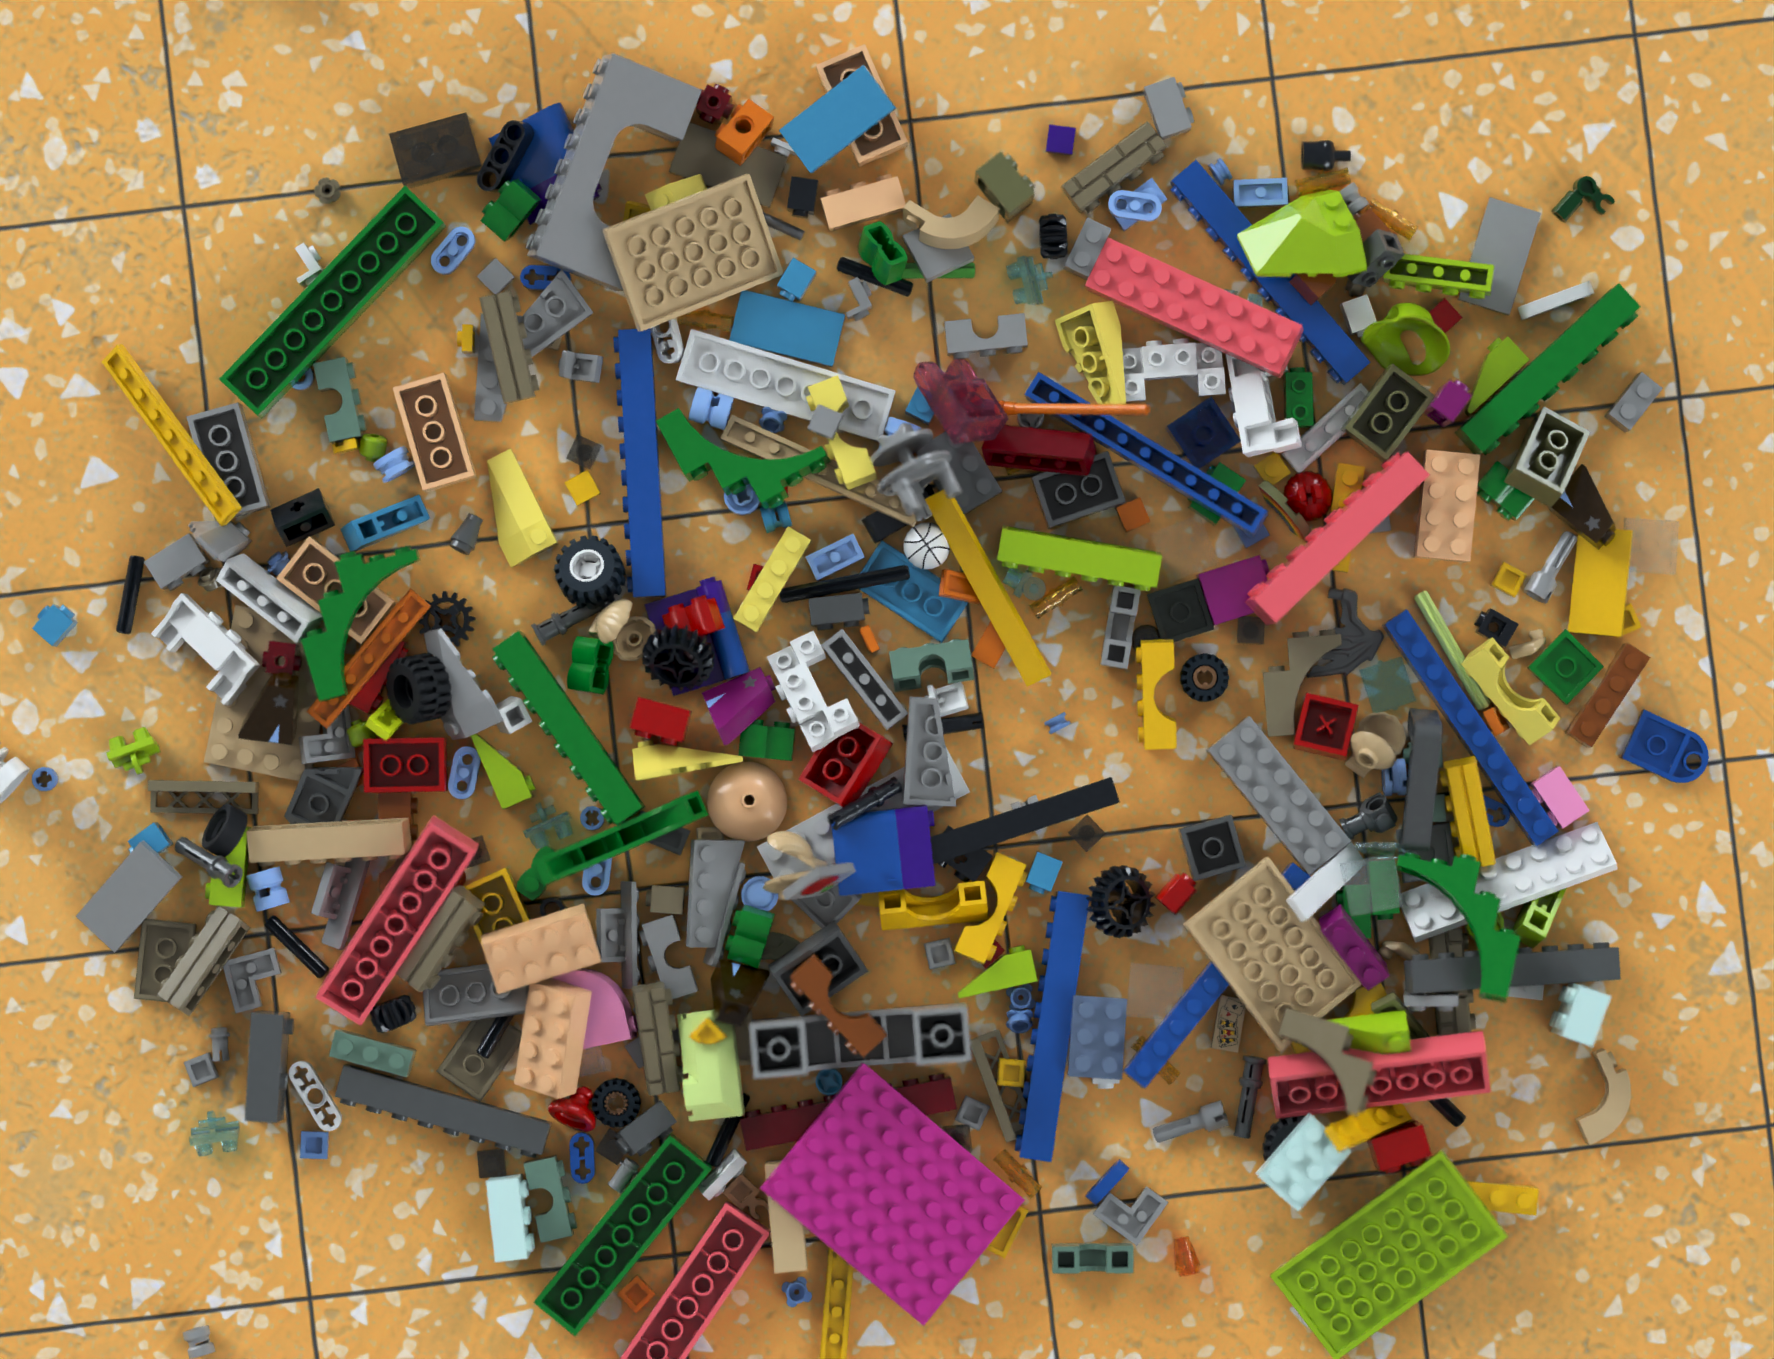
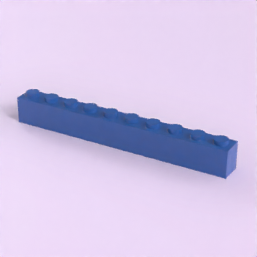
M1197 160L1171 180L1170 184L1173 188L1170 191L1180 202L1184 199L1190 206L1188 209L1190 215L1197 222L1202 220L1208 227L1205 231L1214 242L1219 240L1225 247L1222 251L1231 262L1236 260L1242 267L1240 272L1249 282L1254 281L1260 289L1257 290L1259 295L1267 303L1271 300L1277 307L1275 313L1302 325L1304 331L1299 341L1301 343L1306 341L1312 348L1310 353L1318 363L1323 361L1330 369L1327 373L1337 384L1341 382L1345 385L1370 363L1367 357L1317 300L1310 305L1289 283L1295 276L1294 273H1291V277H1256L1237 239V234L1252 226V224Z
M650 328L641 332L637 329L618 330V337L613 339L614 352L619 353L620 363H615L616 379H621V390H617V406H622L623 416L618 417L619 433L624 432V443H620V459H625L626 470H621L622 486H627V496L623 497V512H628L629 523H624L625 539H630V550H626V565L632 568V576L627 577L628 593L633 592L634 598L664 597L667 595L652 332Z
M1040 372L1037 373L1024 394L1031 403L1091 404ZM1051 414L1079 432L1092 434L1095 442L1253 538L1268 516L1267 510L1111 415Z
M1407 609L1403 610L1384 623L1382 627L1470 756L1476 757L1477 766L1503 804L1507 806L1510 814L1531 845L1538 846L1559 832Z
M1294 862L1289 863L1281 873L1294 891L1311 877ZM1212 961L1207 964L1123 1068V1073L1141 1088L1148 1086L1229 985Z
M1057 891L1056 896L1051 895L1049 911L1054 912L1053 922H1047L1045 938H1050L1049 949H1044L1042 955V965H1046L1045 976L1040 975L1038 991L1042 992L1041 1002H1036L1034 1018H1039L1037 1029L1032 1028L1030 1044L1035 1045L1034 1054L1028 1055L1026 1071H1031L1030 1082H1024L1022 1097L1027 1098L1026 1109H1020L1018 1123L1023 1125L1022 1135L1016 1136L1015 1151H1019L1020 1158L1052 1162L1071 1031L1073 995H1076L1088 913L1086 909L1089 906V901L1086 898L1090 895Z

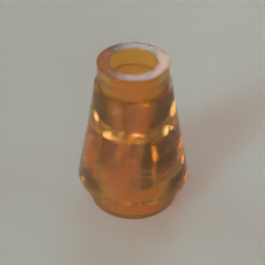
M1189 1236L1173 1239L1175 1271H1178L1179 1277L1200 1273L1199 1266L1201 1264Z

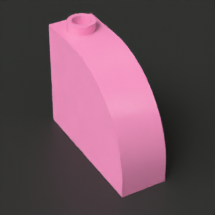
M581 968L553 977V979L592 991L583 1049L637 1037L636 1016H632L630 1004L623 990L611 978L601 972L587 968Z

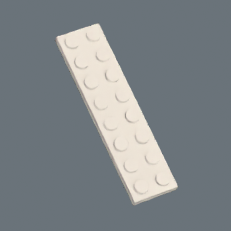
M693 329L690 331L676 377L678 382L734 397L735 399L761 407H770L776 411H784L788 415L811 421L815 410L811 412L806 396L810 395L808 386L838 375L849 407L842 413L843 418L838 430L877 442L880 435H883L896 392L889 388Z
M947 750L953 792L956 800L968 794L970 790ZM905 767L866 787L861 796L866 794L869 788L873 786L878 787L892 777L898 779L895 784L900 782L903 789ZM902 791L884 801L883 806L879 808L874 807L869 811L924 805L903 804ZM836 803L786 831L803 837L810 844L814 857L821 861L825 860L829 865H833L836 862L832 824L830 825L827 817L829 814L841 809L842 806ZM927 805V809L933 810V812L943 807ZM767 841L757 846L773 878L814 869L797 857L773 848Z
M1595 822L1545 840L1538 846L1531 845L1496 858L1495 865L1480 867L1474 893L1480 894V891H1487L1496 894L1495 898L1501 899L1498 909L1499 913L1617 870V863L1598 823ZM1428 883L1398 894L1399 906L1415 943L1467 924L1464 916L1451 900Z

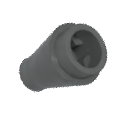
M469 513L450 538L452 540L450 547L465 555H469L471 550L474 551L483 520Z

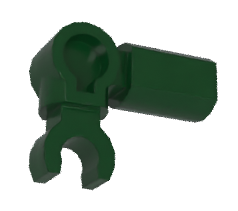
M1585 176L1575 181L1573 185L1574 191L1569 190L1552 209V213L1560 221L1566 222L1583 203L1582 198H1584L1588 203L1590 201L1593 203L1595 212L1603 215L1606 211L1601 208V201L1605 200L1610 205L1615 201L1612 196L1600 192L1601 189L1596 185L1593 178Z

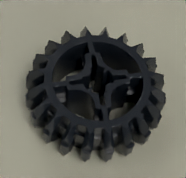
M675 624L673 629L667 625L662 630L656 629L653 635L650 634L642 651V664L645 665V672L651 673V680L658 679L660 686L663 684L669 685L670 690L673 687H678L681 692L684 687H687L689 690H692L695 685L700 687L703 681H707L711 671H713L715 655L714 651H712V643L706 642V635L698 636L697 629L693 632L689 631L688 626L681 629Z
M1121 865L1119 867H1109V870L1101 871V877L1093 878L1096 886L1088 887L1092 892V896L1086 898L1088 901H1091V906L1086 910L1093 912L1090 920L1097 922L1095 928L1103 930L1105 935L1121 938L1130 937L1133 933L1141 932V926L1145 927L1148 925L1146 917L1154 916L1149 910L1150 907L1155 906L1151 902V898L1156 894L1149 891L1152 884L1145 881L1146 875L1139 873V870L1136 868ZM1126 883L1130 886L1133 894L1130 893L1129 887L1126 886ZM1109 909L1112 911L1113 917H1116V921L1112 918Z

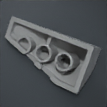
M191 521L188 524L195 540L214 559L223 562L239 555L252 542L248 537L250 534L249 530L240 522L235 525L230 521L224 526H220L218 521Z
M440 628L424 633L427 653L437 656L449 675V682L451 683L450 707L441 719L444 723V729L451 739L467 738L503 721L493 698L486 689L481 691L473 679L476 675L472 669L468 670L459 661L461 658L460 653L444 631Z

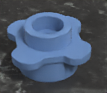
M764 407L761 411L763 416L759 419L760 426L772 433L783 431L785 428L783 423L787 419V414L784 411H776L770 407Z
M278 551L268 559L267 563L269 565L266 567L268 572L272 571L275 576L282 572L290 561L287 551L282 554Z
M1023 984L1016 988H1007L1006 994L1010 997L1011 1002L1010 1010L1032 1009L1035 1006V1000L1032 999L1031 995L1032 986L1030 984ZM1022 995L1023 1000H1019L1018 996Z
M1016 1009L1007 1012L1009 1021L1006 1022V1026L1012 1032L1025 1033L1033 1026L1031 1021L1033 1012L1031 1010Z
M798 1277L796 1281L784 1282L781 1289L786 1293L787 1305L789 1307H796L797 1304L803 1301L809 1302L811 1300L812 1294L806 1287L807 1280L804 1277ZM796 1289L799 1290V1294H795L794 1291Z

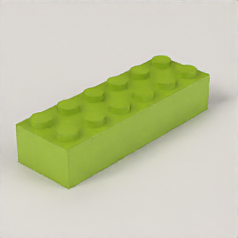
M1003 525L997 560L1002 561V566L1018 568V564L1029 566L1028 570L1044 573L1045 569L1055 570V575L1071 578V573L1081 575V580L1097 582L1098 578L1108 579L1109 585L1124 587V582L1134 584V589L1150 591L1151 587L1157 588L1162 554L1156 551Z

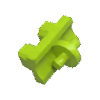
M146 727L136 729L133 732L135 742L128 745L123 736L109 739L110 751L106 753L108 760L112 761L115 768L123 766L125 771L134 768L138 775L144 772L142 765L151 762L149 756L161 752L158 743L150 735Z

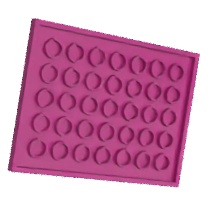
M865 1063L860 1064L760 1187L765 1194L923 1326L1025 1201V1199Z

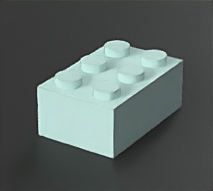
M1568 983V986L1562 987L1558 1000L1561 1001L1558 1012L1554 1011L1549 1022V1026H1552L1551 1032L1593 1047L1611 996L1579 984Z
M1310 1113L1303 1118L1255 1173L1298 1212L1352 1152L1350 1149L1338 1152L1324 1131L1326 1127Z
M522 1174L490 1177L486 1181L495 1262L527 1259L533 1249H535L534 1233H529L528 1225L532 1222L531 1206H526L525 1198L529 1195L527 1179L523 1180Z

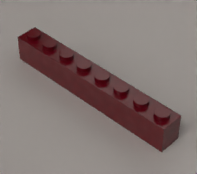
M944 1073L929 1075V1080L919 1082L918 1078L903 1080V1086L893 1087L925 1115L957 1109L951 1077H945ZM836 1094L823 1096L824 1101L813 1103V1099L797 1101V1107L787 1108L786 1104L772 1106L771 1112L761 1113L760 1109L746 1111L745 1117L740 1118L746 1151L799 1141Z

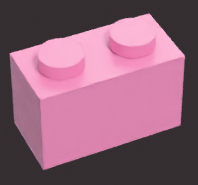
M1555 766L1530 783L1533 789L1531 790L1540 804L1543 803L1548 811L1546 812L1554 825H1557L1559 828H1565L1590 811L1560 766Z

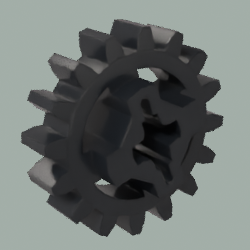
M443 591L442 598H439L435 593L432 594L433 602L425 600L431 605V608L425 613L423 619H420L418 624L424 625V628L419 631L420 634L440 628L444 632L451 631L456 636L449 638L450 641L454 642L457 647H460L459 640L461 638L469 640L466 632L475 630L469 626L470 622L476 621L475 617L469 616V613L474 610L473 607H465L467 599L463 598L458 601V594L455 592L451 598H448L446 591ZM445 602L454 604L449 609H441L437 606ZM438 612L446 616L451 614L450 621L455 626V629L448 625L442 627L443 620ZM461 612L464 616L463 628L458 623V616ZM430 613L434 616L435 625L432 629L429 625Z

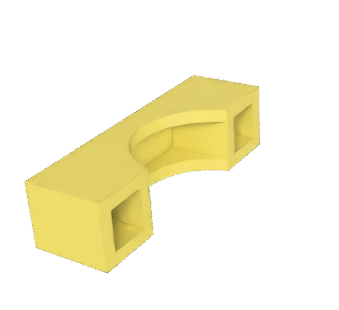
M838 375L808 386L810 395L806 396L811 412L816 410L818 404L841 414L849 407ZM837 432L833 440L828 439L829 444H826L825 448L829 459H836L839 468L834 469L839 484L845 483L847 490L878 479L866 448H856L846 444Z
M789 526L787 527L735 614L734 620L756 633L759 631L781 590L812 542L811 539Z
M1491 637L1471 651L1461 665L1464 667L1467 675L1473 678L1481 687L1483 694L1490 698L1497 706L1500 714L1513 725L1517 734L1531 745L1552 731L1561 718L1544 698L1529 699L1522 697L1509 686L1505 677V666L1509 656L1495 639Z

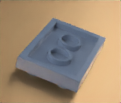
M1073 995L1068 1076L1122 1080L1127 1012L1126 998Z

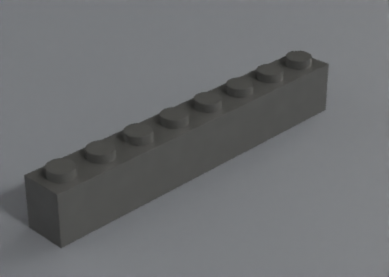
M1609 942L1593 943V948L1584 949V944L1567 945L1568 950H1558V945L1542 946V951L1532 952V947L1518 948L1510 987L1621 980L1619 947H1609ZM1464 951V957H1455L1454 952L1438 953V958L1429 959L1428 954L1412 955V960H1404L1406 993L1480 989L1481 966L1478 951Z
M349 1064L343 1065L335 1097L341 1098L340 1103L355 1107L356 1103L366 1105L367 1111L381 1114L382 1110L391 1112L392 1118L401 1121H407L409 1117L418 1120L417 1125L433 1129V1125L444 1127V1133L459 1136V1132L469 1134V1139L472 1141L484 1143L485 1139L496 1142L495 1147L508 1151H510L511 1147L521 1149L520 1154L536 1158L537 1154L542 1155L544 1153L552 1124L550 1121Z

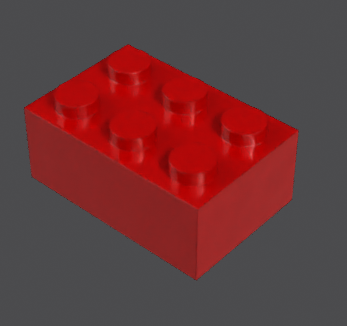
M860 722V727L839 736L825 747L815 751L798 779L842 807L861 797L893 745L892 742Z
M383 738L363 739L364 793L448 791L447 738H389L387 741Z

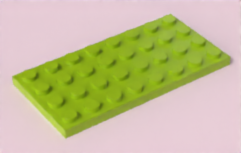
M1441 1149L1270 1274V1277L1332 1358L1340 1359L1505 1240L1508 1235Z

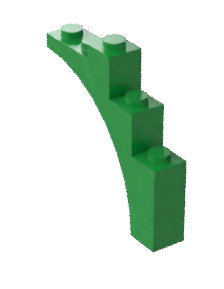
M679 408L656 420L659 429L689 482L693 479L697 481L707 476L708 471L712 469L727 496L731 493L735 495L746 489V485L750 483L765 510L769 507L774 509L782 505L784 499L789 497L784 487H792L799 484L803 480L802 477L810 473L816 474L827 467L826 464L831 462L822 446L804 454L784 459L761 460L733 454L706 440L689 424Z
M410 546L394 550L396 555L385 558L384 554L372 556L369 558V563H365L362 554L356 555V552L352 551L340 555L341 560L335 561L344 593L340 594L339 590H334L323 594L324 599L318 600L327 632H323L322 628L312 630L306 633V638L301 639L320 702L348 694L344 675V652L348 633L356 613L368 595L383 580L401 568L421 561L418 550H411Z
M697 790L589 838L535 859L534 862L544 885L662 837L709 814Z
M1405 853V856L1399 855L1396 871L1415 876L1432 885L1451 900L1464 916L1474 935L1480 955L1481 985L1479 998L1506 1003L1521 936L1515 935L1516 932L1507 928H1500L1499 931L1494 930L1501 899L1495 898L1496 894L1487 891H1480V894L1474 893L1481 862L1476 861L1474 856L1460 854V857L1454 856L1452 866H1448L1446 861L1440 859H1431L1430 862L1421 860V856L1413 853Z

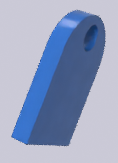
M1642 710L1621 759L1669 781L1686 783L1697 779L1705 771L1709 753L1704 740L1696 733L1649 711ZM1691 754H1696L1700 758V765L1694 770L1690 769L1686 764V759Z

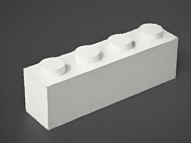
M244 553L227 559L216 579L218 583L295 643H299L301 639L306 638L307 632L318 629L323 620L322 614Z

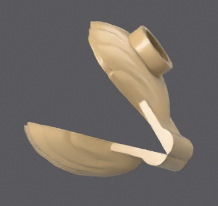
M619 599L597 613L588 633L593 638L600 639L604 644L613 642L614 653L621 660L638 661L643 657L642 651L647 638L656 631L655 625L644 616L628 618L632 602L627 599ZM639 638L638 642L631 643L632 639Z
M1373 712L1359 722L1357 733L1351 735L1352 754L1344 765L1361 778H1364L1371 769L1384 770L1393 767L1396 760L1395 755L1401 753L1406 742L1404 726L1399 722L1398 718L1385 712Z
M778 831L767 837V843L773 848L797 857L812 868L828 865L826 861H821L814 857L810 844L796 833ZM811 870L773 878L765 882L763 889L778 894L779 900H785L782 893L783 890Z

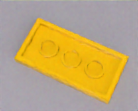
M1616 529L1614 531L1616 535L1607 546L1602 545L1599 550L1578 534L1568 632L1622 637L1633 530Z

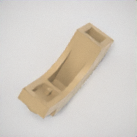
M977 195L965 212L955 217L944 218L930 213L909 200L903 207V220L912 229H920V242L940 249H959L970 246L984 238L998 222L1000 208Z
M1603 1048L1592 1052L1605 1082L1604 1097L1593 1111L1575 1118L1584 1141L1588 1145L1606 1138L1618 1128L1626 1116L1631 1100V1083L1627 1070L1622 1068L1615 1071L1614 1068L1618 1065L1612 1052L1607 1053L1606 1049Z

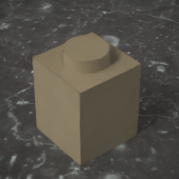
M652 885V890H647L646 906H650V912L682 915L684 911L685 887Z

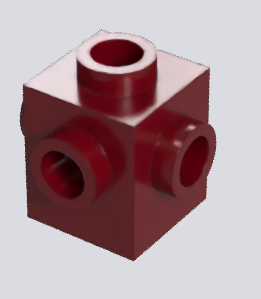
M707 84L705 90L701 89L696 111L700 114L699 118L710 124H713L715 121L721 124L724 118H729L734 108L732 96L728 94L729 90L721 85L715 84L712 87ZM716 98L719 100L717 106L712 107L708 104L709 100Z
M269 641L268 651H264L262 657V667H266L265 673L286 672L296 675V671L300 672L302 656L298 655L299 644ZM281 657H284L285 663L281 666L279 660Z

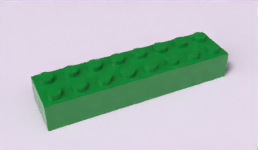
M1619 283L1615 285L1462 425L1455 434L1474 454L1483 453L1486 456L1500 444L1498 438L1501 435L1506 437L1520 426L1517 421L1521 417L1526 419L1540 407L1537 404L1540 399L1546 401L1560 389L1557 386L1560 381L1565 383L1579 371L1576 367L1579 363L1583 365L1588 363L1599 353L1596 349L1599 345L1604 347L1619 334L1616 331L1617 328L1621 327L1624 329L1639 316L1636 311L1641 306Z
M518 630L492 649L495 652V655L492 656L493 660L501 670L507 669L511 675L508 678L509 683L516 692H523L526 697L523 702L531 714L537 713L542 721L538 724L547 736H554L557 741L554 746L562 758L568 756L573 763L569 768L578 780L584 779L588 787L585 788V791L592 801L596 802L599 800L604 808L600 812L609 824L614 822L615 825H619L645 807L643 802L524 633Z
M671 1133L533 1303L572 1335L576 1336L707 1176L713 1166L708 1164L701 1156Z

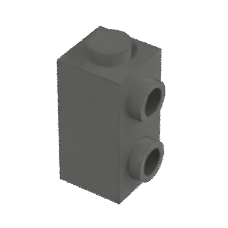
M1380 229L1373 232L1362 243L1367 271L1351 274L1347 277L1352 283L1367 287L1377 283L1405 255L1397 235Z
M862 593L808 599L811 626H817V631L833 629V624L844 623V628L860 626V621L865 620L864 615L869 614L868 598L862 599Z
M660 1100L614 1135L617 1139L615 1143L623 1154L628 1153L631 1157L638 1153L641 1156L653 1147L650 1142L656 1137L662 1140L674 1130L671 1126L677 1121Z

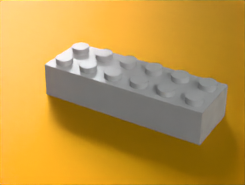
M1247 716L1206 750L1308 875H1311L1351 842L1250 716Z

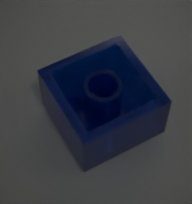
M1212 396L1165 428L1186 461L1199 470L1241 442Z

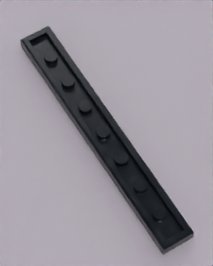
M1109 777L932 836L930 838L933 865L1120 803L1113 779Z

